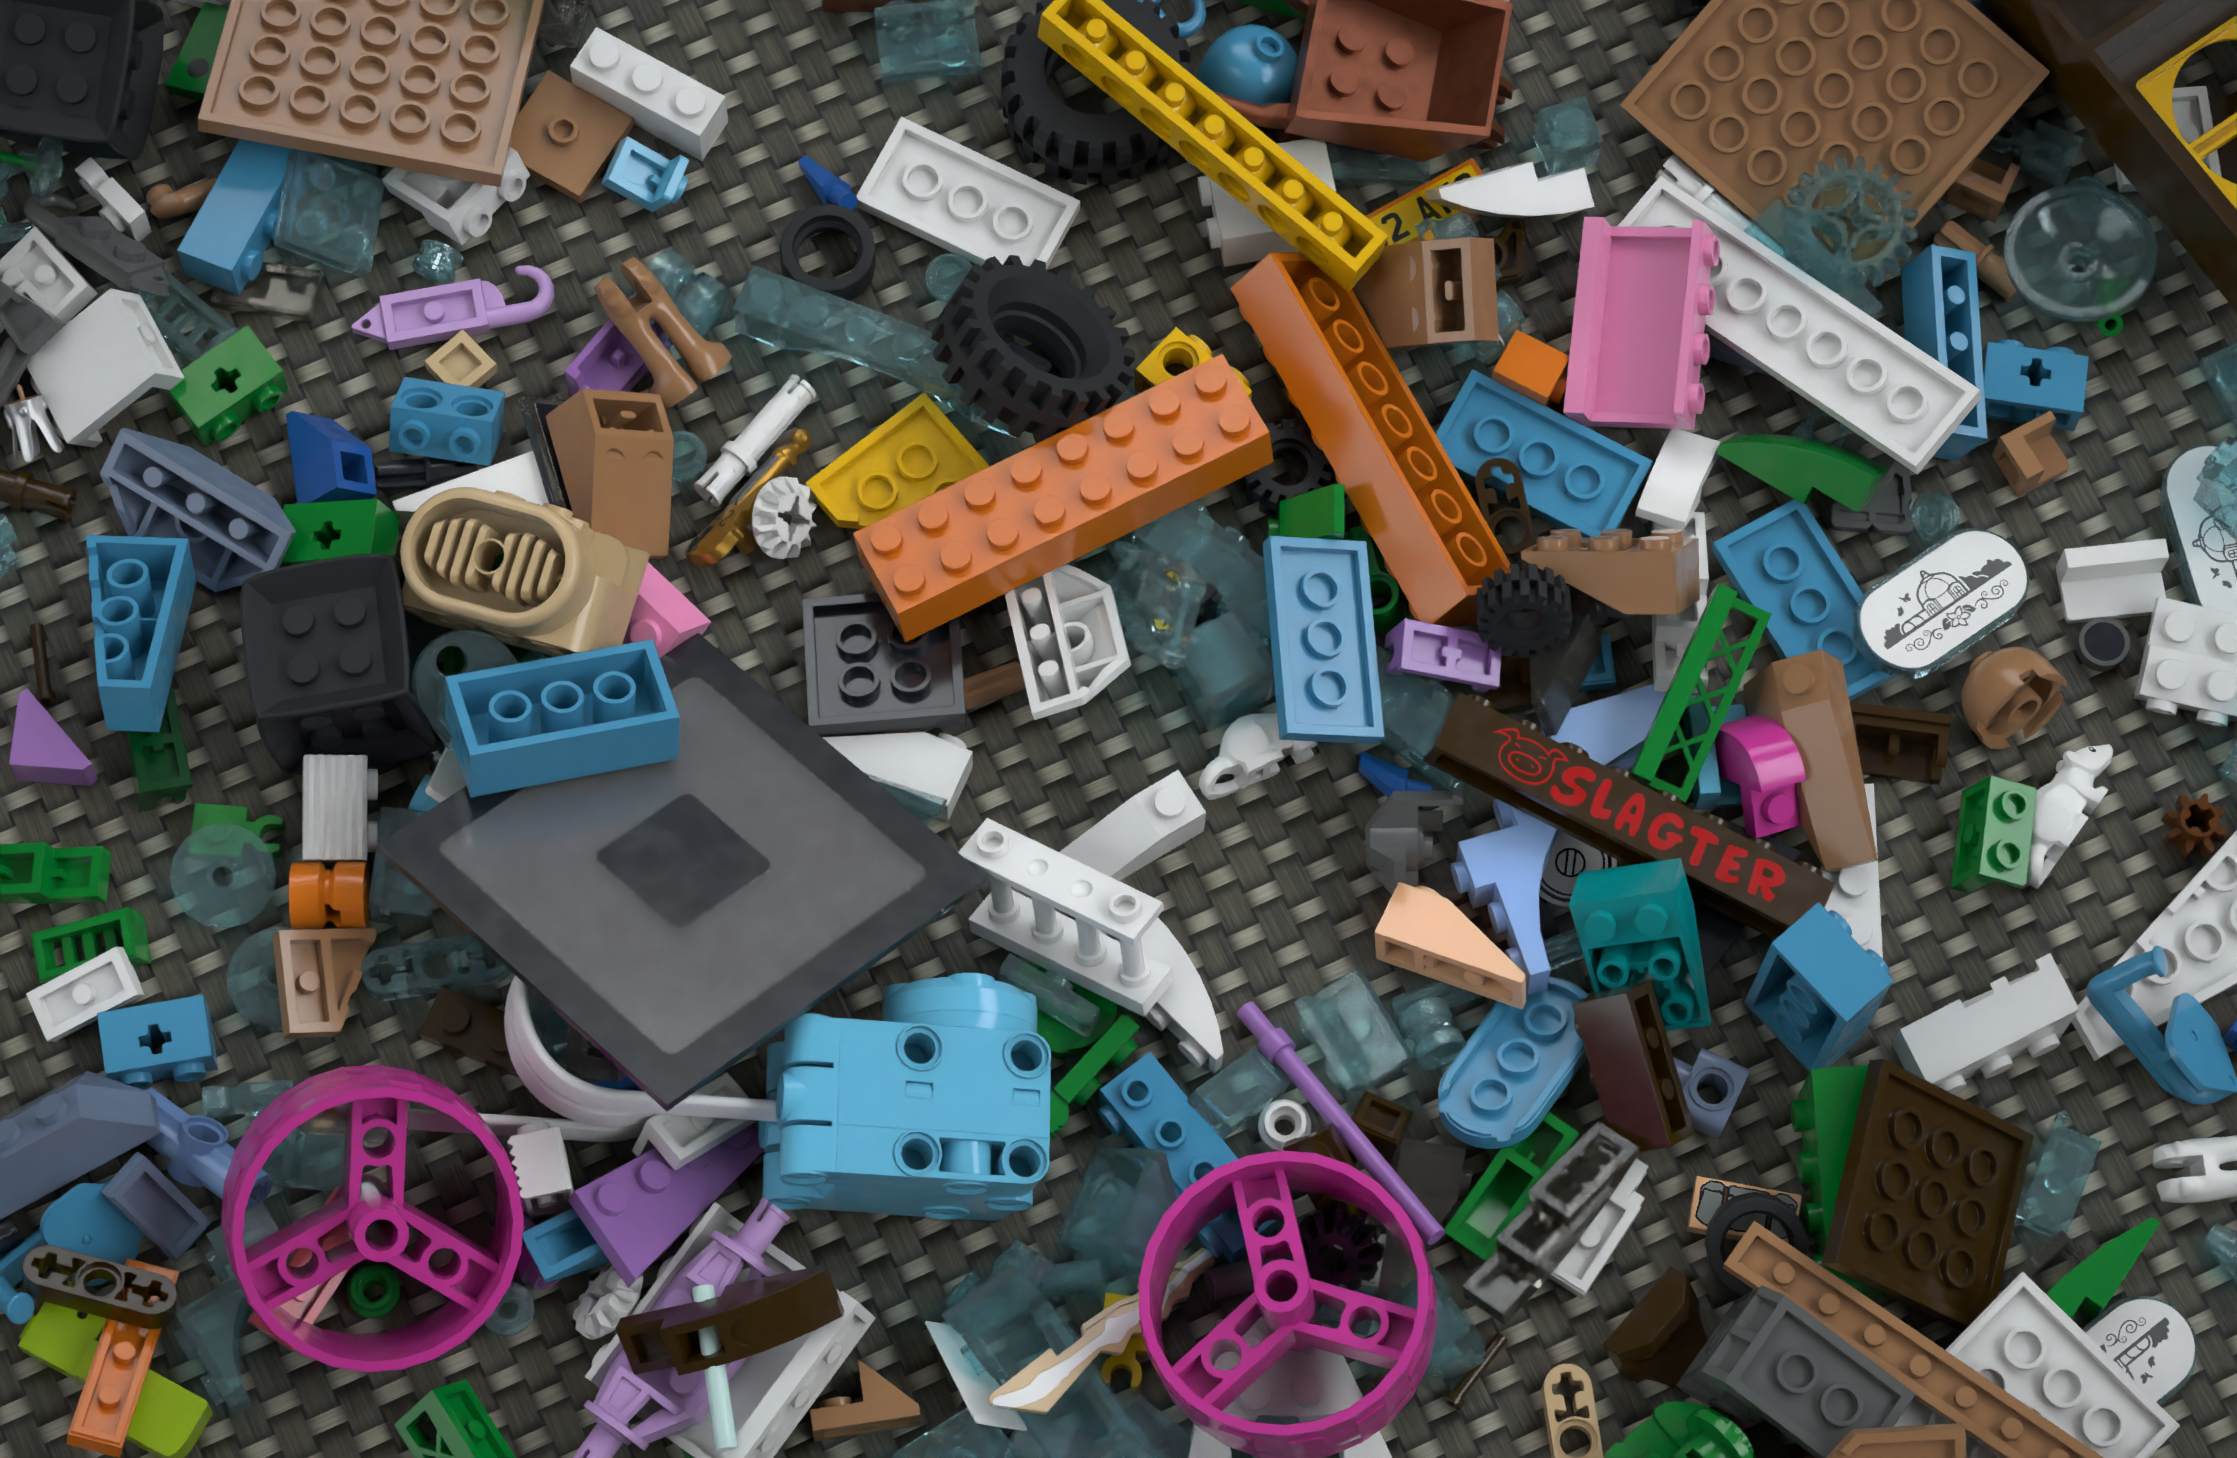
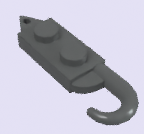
M37 193L29 196L24 202V215L33 225L56 239L57 246L123 290L138 288L167 296L169 283L164 274L166 261L147 250L141 242L132 240L112 227L108 220L97 216L57 217L44 207H61L70 211H74L77 208V204L74 201L58 194Z

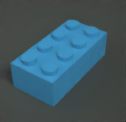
M653 639L445 677L446 722L470 797L679 759L680 716Z
M1819 902L1771 943L1744 1001V1004L1809 1072L1811 1069L1829 1068L1862 1039L1894 981L1888 975L1890 969L1882 957L1871 949L1865 951L1851 936L1852 929L1847 921L1834 910L1827 912Z

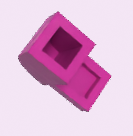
M1758 714L1723 723L1715 738L1719 777L1740 785L1746 834L1760 838L1800 826L1801 820L1796 783L1805 781L1806 775L1801 756L1791 736L1779 723Z

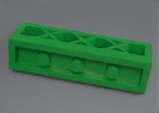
M1720 583L1713 589L1630 770V773L1636 778V782L1653 790L1670 792L1680 798L1683 804L1687 802L1772 615L1736 598L1738 591ZM1730 609L1756 621L1747 640L1728 646L1722 627ZM1717 640L1720 646V650L1711 653L1713 646ZM1743 648L1735 666L1731 652ZM1724 656L1731 675L1726 687L1706 693L1700 677L1707 661ZM1696 686L1699 697L1689 700ZM1722 695L1714 712L1709 700ZM1702 702L1709 720L1708 728L1705 734L1685 741L1679 725L1685 708ZM1673 734H1675L1678 744L1668 747ZM1701 742L1692 760L1688 746ZM1677 750H1681L1688 769L1680 788L1654 777L1663 756Z
M467 1379L432 1389L394 1424L414 1458H516ZM426 1415L429 1416L437 1429L436 1446L427 1443L416 1425Z

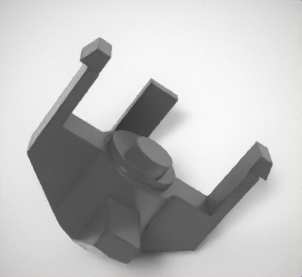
M1452 786V791H1393L1365 825V863L1371 873L1391 895H1393L1398 883L1401 882L1413 887H1429L1442 897L1452 898V901L1463 897V893L1460 894L1454 882L1418 883V866H1423L1424 860H1433V837L1423 836V831H1443V810L1418 811V806L1463 805L1462 789Z

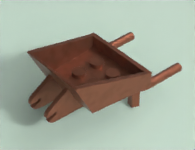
M1283 0L1290 7L1306 16L1305 23L1297 36L1302 41L1290 103L1258 105L1213 91L1252 124L1270 129H1280V143L1302 140L1304 137L1420 162L1429 161L1468 145L1481 149H1497L1498 143L1504 145L1506 131L1493 120L1495 106L1505 104L1506 98L1512 100L1514 90L1513 84L1501 75L1513 3L1503 0Z

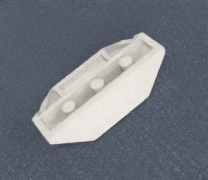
M1065 564L1005 593L1034 720L1086 704L1131 666L1114 593L1109 584L1081 569Z

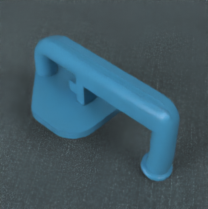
M2154 946L2152 951L2136 955L2096 975L2089 981L2087 985V998L2165 1091L2184 1101L2197 1105L2211 1104L2237 1092V1077L2220 1029L2195 997L2188 993H2182L2174 998L2164 1037L2124 989L2141 979L2155 974L2159 977L2166 976L2168 969L2167 959L2161 946Z
M112 1178L100 1184L81 1183L73 1187L46 1209L41 1218L40 1228L0 1258V1310L7 1315L12 1323L23 1324L31 1318L34 1312L33 1298L28 1293H17L13 1288L23 1280V1261L31 1250L40 1246L51 1245L125 1265L127 1258L135 1260L139 1251L142 1232L101 1193V1190ZM94 1279L89 1281L86 1286L101 1285L108 1280Z

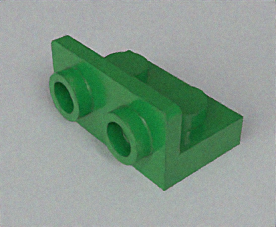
M1990 775L1962 791L1951 889L1971 893L1991 882L2016 888L2026 884L2037 790L2034 787Z

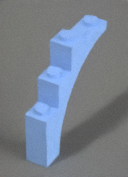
M1654 684L1543 716L1542 734L1559 743L1569 742L1580 746L1587 751L1590 759L1606 767L1616 766L1628 770L1635 762L1665 696V692L1654 691ZM1673 734L1668 747L1675 745V734ZM1496 799L1493 800V808L1501 830L1458 842L1456 862L1451 863V873L1460 894L1467 892L1473 909L1488 905V913L1496 934L1504 932L1510 949L1505 950V955L1526 974V993L1530 995L1547 990L1550 966L1540 932L1539 892L1542 876L1554 846L1563 832Z

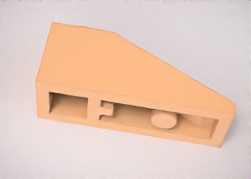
M1401 882L1398 883L1374 932L1376 959L1523 1010L1526 1003V974L1448 898L1440 896V894L1429 887H1413Z

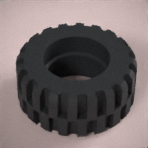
M1041 0L1037 2L1036 15L1026 12L1016 23V33L1009 35L1004 48V61H1002L1001 106L1003 117L1008 119L1007 130L1013 141L1016 143L1023 142V154L1032 163H1037L1040 159L1045 161V172L1057 178L1061 177L1062 172L1072 174V183L1087 185L1088 178H1101V185L1117 184V175L1126 173L1128 179L1131 180L1144 174L1146 162H1149L1152 166H1157L1167 157L1168 146L1170 145L1125 108L1104 115L1086 114L1068 107L1054 95L1049 87V80L1060 67L1068 62L1037 37L1041 14L1054 0ZM1101 0L1193 75V66L1190 65L1191 52L1186 39L1179 38V26L1171 16L1166 15L1162 19L1160 18V6L1152 0H1144L1142 3L1137 0Z

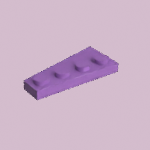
M753 1123L676 1171L660 1152L654 1148L574 1191L568 1200L628 1288L764 1153V1148L759 1146L758 1127Z

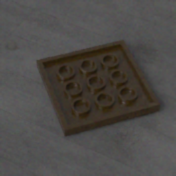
M1885 1059L1869 1060L1821 1263L1964 1331L1998 1296L2034 1135Z

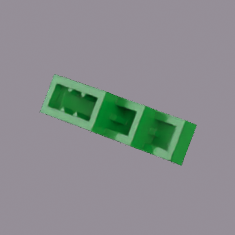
M46 842L0 844V903L65 904L107 902L111 851L103 846L53 848Z
M2150 1217L2109 1241L2063 1276L2046 1295L2070 1318L2073 1317L2078 1309L2095 1320L2160 1225V1222Z

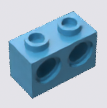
M404 377L391 405L389 451L490 466L503 436L505 392Z

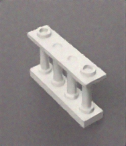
M986 818L958 852L980 872L988 875L991 891L968 919L970 932L1143 1017L1146 1016L1174 981L1172 967L1143 954L1141 937L1164 910L1162 901L989 818ZM1011 887L1030 895L1032 899L1013 891ZM1055 908L1075 917V920L1055 911ZM1098 929L1119 938V941L1100 933Z

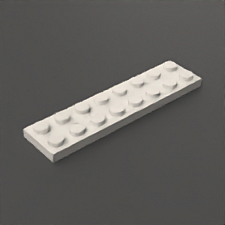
M1660 176L1618 226L1692 228L1693 220H1704L1714 233V236H1718L1720 244L1719 261L1717 266H1711L1709 285L1714 287L1715 304L1712 315H1706L1705 331L1918 475L1981 399L1980 389Z

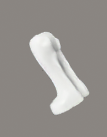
M2237 1135L2175 1141L2174 1143L2165 1144L2153 1149V1167L2160 1169L2189 1167L2190 1177L2168 1179L2156 1185L2161 1201L2170 1203H2201L2237 1197V1170L2226 1171L2219 1168L2220 1164L2237 1161Z

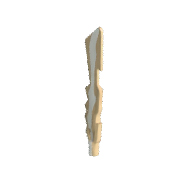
M1201 1248L1185 1261L1176 1263L1166 1288L1162 1305V1322L1166 1321L1169 1317L1172 1305L1188 1299L1192 1283L1204 1273V1269L1215 1264L1213 1255L1206 1248ZM1139 1292L1116 1301L1083 1323L1081 1326L1082 1337L1060 1355L1056 1356L1051 1348L995 1390L988 1398L989 1405L995 1408L1046 1415L1099 1353L1121 1356L1132 1336L1143 1335L1139 1323Z

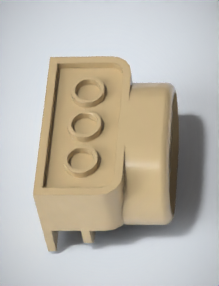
M473 487L452 488L442 491L425 501L412 515L405 528L401 542V564L405 575L401 589L404 610L427 623L552 657L618 646L623 644L650 553L624 546L622 542L612 536L595 532L589 528V523L574 518L572 511L556 505L543 503L542 506L528 502L514 494L498 490L494 493ZM504 553V560L501 566L491 571L495 558Z

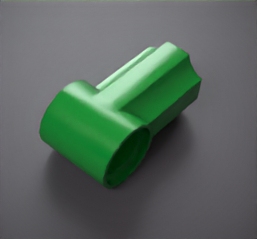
M1362 525L1350 528L1349 532L1344 535L1343 540L1366 541L1372 602L1380 596L1392 597L1387 606L1381 609H1373L1375 632L1388 633L1406 619L1408 614L1406 601L1397 580L1388 573L1384 564V557L1373 538L1366 533Z

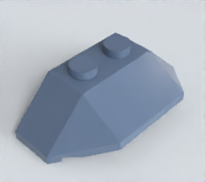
M122 428L100 472L105 486H109L115 508L128 536L189 539L196 581L214 592L241 586L250 577L279 568L296 533V530L274 497L189 446Z
M86 1071L1 1117L0 1220L160 1134L156 1099L150 1092Z

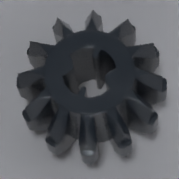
M1346 1201L1339 1203L1335 1211L1323 1202L1317 1206L1314 1215L1309 1213L1304 1215L1299 1223V1229L1308 1268L1312 1271L1311 1279L1323 1280L1328 1282V1284L1339 1287L1342 1283L1347 1289L1352 1291L1359 1289L1363 1280L1368 1282L1372 1280L1379 1268L1377 1262L1382 1260L1385 1253L1384 1244L1378 1241L1381 1235V1225L1365 1224L1368 1216L1367 1212L1360 1210L1356 1215L1349 1213ZM1334 1245L1340 1246V1247H1342L1343 1249L1340 1250V1249L1334 1247Z

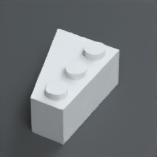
M2051 953L2035 960L2037 966L2033 972L2011 982H2008L2004 976L1990 983L1992 990L1965 1002L1958 999L1901 1028L1894 1038L1892 1045L1904 1069L1954 1094L1967 1085L1965 1082L1967 1078L1981 1072L1985 1078L1996 1076L2012 1067L2014 1063L2011 1059L2030 1052L2032 1058H2035L2058 1047L2061 1044L2059 1038L2078 1012L2079 1007Z

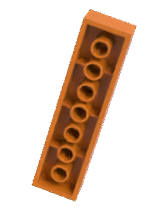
M1300 252L1269 253L1230 288L1239 303V311L1242 317L1254 329L1263 345V353L1266 359L1276 368L1287 387V395L1290 401L1300 410L1311 429V437L1314 443L1324 452L1335 471L1337 483L1344 484V492L1348 494L1359 513L1363 529L1376 543L1384 557V564L1388 573L1400 585L1409 601V609L1415 619L1446 627L1477 624L1478 587L1482 588V580L1486 576L1494 580L1493 571L1502 568L1506 574L1510 573L1511 564L1353 290L1351 289L1349 292Z
M1220 354L854 532L853 536L860 562L904 641L907 642L1273 463L1270 432L1223 354Z

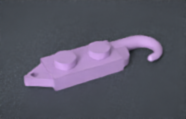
M520 265L515 268V273L534 279L539 287L537 296L531 301L505 305L503 296L498 288L489 281H482L480 278L379 296L380 303L352 324V330L355 334L388 344L389 350L450 340L462 329L469 336L489 333V329L531 322L540 318L549 310L552 304L554 285L549 275L542 269L531 265ZM366 324L371 325L367 329L363 328V326Z

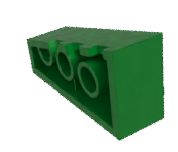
M1868 1065L1811 1069L1797 1095V1100H1792L1790 1104L1793 1131L1801 1132L1804 1151L1797 1153V1172L1800 1183H1808L1810 1203H1805L1803 1207L1804 1226L1807 1235L1815 1236L1817 1255H1811L1810 1259L1869 1299L1886 1298L1888 1295L1821 1263Z

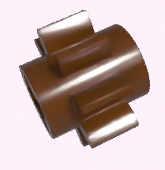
M2206 793L2199 800L2189 801L2188 797L2181 794L2175 802L2178 812L2166 810L2161 818V822L2171 826L2170 832L2163 842L2164 844L2173 843L2180 849L2182 859H2185L2189 853L2200 851L2204 858H2208L2214 851L2212 841L2223 842L2228 835V831L2225 828L2218 826L2219 820L2223 817L2226 810L2225 808L2216 809L2208 802V794ZM2188 821L2191 826H2196L2200 824L2203 827L2202 832L2198 827H2192L2189 829V827L2186 825V822Z

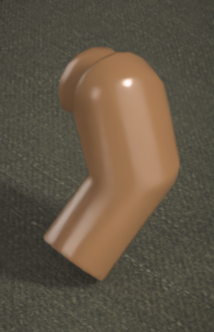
M211 178L174 192L167 184L153 186L146 195V201L151 205L150 212L157 218L167 220L199 211L217 178Z

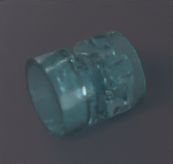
M667 248L656 256L647 268L662 284L681 314L702 337L721 314L728 300L729 288L706 272L696 275L695 264L675 250Z

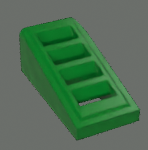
M130 907L31 933L39 984L43 985L99 956L100 950L97 934L101 933L104 934L106 951L116 946L121 947L119 930H121L124 950L131 965L135 968L150 964L151 954L143 915ZM82 937L85 960L79 962L75 938ZM61 941L65 966L57 967L53 943Z

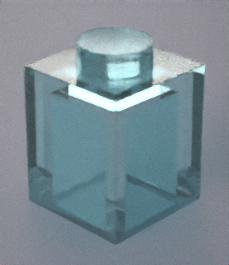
M1586 96L1538 110L1533 137L1548 175L1597 164L1603 138Z

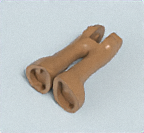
M632 257L621 263L620 269L636 292L635 296L628 300L619 287L606 276L602 278L594 289L609 318L631 343L649 368L654 383L648 393L660 394L666 410L692 394L698 388L695 382H704L715 376L730 361L732 355L720 342L706 341L681 314L653 273L643 263ZM650 319H654L671 339L679 355L685 360L689 374L679 365L653 332L649 323Z

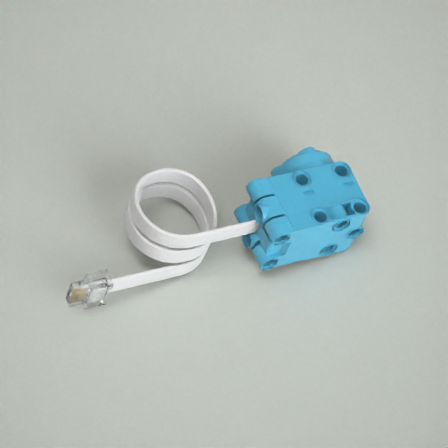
M957 973L948 977L923 979L910 983L886 986L884 988V1002L882 1005V1021L832 1018L811 1013L803 1014L785 1027L784 1042H776L767 1046L766 1099L691 1094L672 1109L666 1111L644 1091L620 1090L597 1086L573 1076L555 1062L542 1045L535 1031L529 1009V987L515 975L507 995L504 1015L505 1038L511 1061L517 1074L529 1091L545 1106L569 1119L478 1114L495 1135L514 1136L517 1135L516 1129L521 1126L537 1122H547L549 1128L560 1127L563 1140L617 1142L639 1137L646 1121L656 1114L759 1120V1146L764 1148L766 1153L764 1155L763 1198L781 1210L805 1208L919 1216L938 1220L998 1221L1008 1217L1013 1211H1022L1033 1207V1188L1044 1177L1049 1168L1051 1050L1046 1040L1037 1033L1035 995L1023 992L1013 985L995 981V978L986 974ZM410 1101L407 1103V1132L409 1129L474 1134L451 1115L439 1110L409 1109ZM346 1103L326 1109L312 1117L309 1124V1134L345 1136ZM379 1126L368 1130L363 1137L362 1144L371 1148L383 1144L388 1137V1129Z

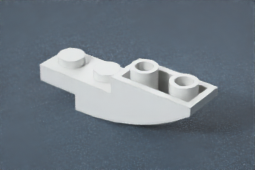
M1157 917L1141 937L1143 954L1172 967L1174 981L1145 1017L1161 1031L1167 1027L1181 1041L1178 1047L1191 1063L1197 1067L1205 1064L1215 1073L1222 1067L1224 1051L1220 1028L1211 999L1186 951L1169 928ZM1098 929L1100 933L1119 941V938Z

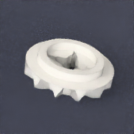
M776 477L770 480L758 493L753 506L752 528L754 537L761 550L772 558L799 557L801 548L811 546L809 531L818 527L812 521V513L818 505L809 500L810 487L799 484L797 478ZM787 512L789 515H792L791 524L788 525L787 522L783 521V518L778 517V513Z
M613 1265L610 1268H602L599 1276L594 1281H589L588 1289L578 1298L580 1305L574 1310L573 1318L576 1321L575 1329L588 1339H598L615 1331L620 1318L630 1316L639 1301L643 1274L628 1288Z

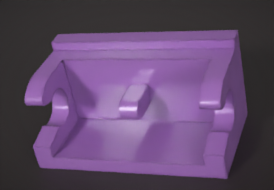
M609 319L564 372L568 393L573 396L581 389L633 392L650 373V370L631 343L614 325L612 320ZM656 321L653 324L650 323L653 332L665 348L669 350L671 343L667 341L664 330Z
M1404 619L1386 634L1385 648L1394 650L1392 661L1385 666L1384 672L1386 674L1398 676L1400 673L1406 672L1472 685L1474 691L1484 693L1489 689H1497L1499 687L1502 646L1494 652L1488 648V641L1482 642L1477 632Z

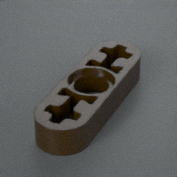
M1493 458L1486 461L1478 469L1475 478L1481 513L1494 536L1497 524L1504 518L1514 517L1523 523L1525 535L1519 544L1506 547L1499 543L1505 555L1514 556L1521 554V551L1537 543L1522 474L1516 465L1507 459ZM1501 468L1504 475H1513L1514 483L1506 485L1507 499L1509 503L1519 499L1520 509L1504 508L1490 515L1489 505L1499 506L1496 491L1493 488L1486 489L1485 481L1493 477V469ZM1521 559L1523 571H1527L1528 562Z
M51 1245L40 1246L31 1250L23 1261V1286L26 1292L35 1299L144 1329L162 1328L168 1325L176 1314L177 1290L173 1282L163 1275ZM47 1268L56 1269V1273H51L48 1279L39 1277V1274H44ZM76 1273L75 1287H69L68 1282L72 1283V1274ZM101 1278L112 1282L115 1289L108 1295L94 1296L88 1293L84 1287L89 1281ZM128 1287L131 1288V1293L128 1292L127 1301L125 1302L123 1301L124 1288ZM151 1296L160 1298V1301H156L153 1307L143 1305V1302H148Z

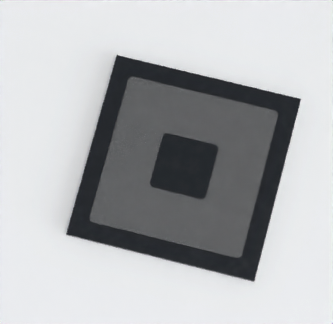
M699 633L660 658L680 716L679 759L476 797H470L468 788L465 786L378 844L379 853L666 1111L672 1109L983 887L987 882V877Z

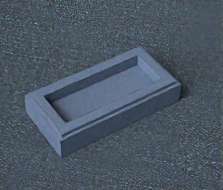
M136 1152L101 1190V1193L174 1262L181 1258L212 1223L169 1179L139 1152Z

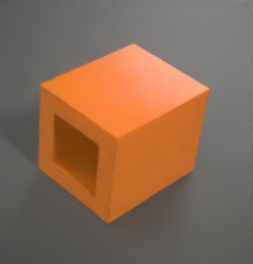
M1516 329L1496 364L1491 379L1546 407H1549L1551 401L1560 405L1565 397L1569 356Z

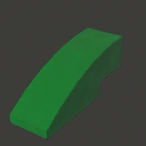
M1773 434L1735 435L1721 443L1716 451L1720 456L1802 504L1815 497L1821 491L1855 512L1870 504L1889 469L1859 453L1830 443L1798 436Z
M1548 1111L1531 1135L1517 1144L1500 1149L1445 1227V1234L1485 1262H1488L1580 1137L1579 1132Z

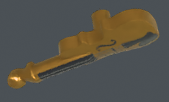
M806 429L793 431L789 437V444L776 448L773 454L731 498L729 505L687 546L684 555L693 566L706 567L718 562L728 554L734 545L743 555L750 553L757 547L758 544L754 535L746 527L752 521L756 497L767 482L779 477L788 466H794L797 463V455L810 448L812 438Z

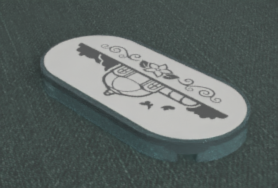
M2216 444L2197 445L2181 452L2167 467L2159 488V503L2189 603L2237 614V451Z
M1966 528L1955 531L1873 585L1863 595L1856 605L1854 612L1855 625L1852 630L1856 647L1865 660L1881 672L1889 675L1893 673L1906 675L1905 678L1924 677L2014 616L2028 595L2030 578L2027 565L2015 546L1997 533L1980 528Z
M2141 1295L2121 1299L2109 1306L2082 1328L2160 1406L2185 1386L2195 1370L2198 1359V1344L2195 1332L2182 1312L2162 1299Z

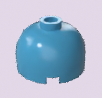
M1254 24L1238 26L1227 30L1208 48L1200 63L1198 78L1200 82L1212 91L1258 105L1290 103L1298 55L1292 45L1280 33L1266 26Z

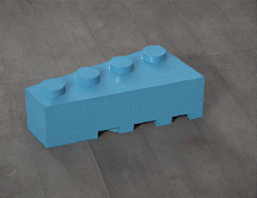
M86 535L89 581L92 596L91 609L95 634L97 683L107 730L159 732L197 583L189 539Z

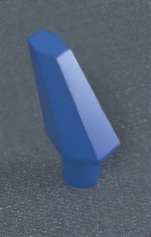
M806 155L798 160L801 171L824 205L833 204L849 208L850 210L856 207L857 197L851 192V185Z
M1363 751L1360 752L1358 771L1386 797H1389L1393 791H1431L1432 784L1408 779L1409 770Z

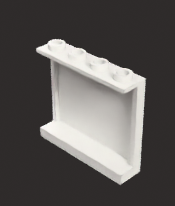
M714 1202L707 1212L701 1214L693 1222L689 1231V1237L675 1256L669 1257L662 1264L657 1273V1280L643 1299L638 1301L631 1315L650 1311L676 1274L713 1241L709 1237L713 1229L726 1237L729 1235L735 1237L744 1224L729 1214L721 1205ZM771 1243L761 1255L764 1259L763 1264L774 1275L806 1269V1267ZM742 1268L733 1284L747 1281L750 1268ZM837 1290L844 1308L842 1317L792 1341L749 1356L728 1384L737 1448L727 1451H716L710 1409L699 1424L666 1437L694 1458H773L873 1323L875 1317L851 1296ZM618 1334L614 1336L610 1343L605 1344L598 1350L593 1358L591 1369L585 1375L598 1388L601 1387L613 1359L622 1349ZM650 1399L635 1415L645 1421L663 1407L653 1399Z

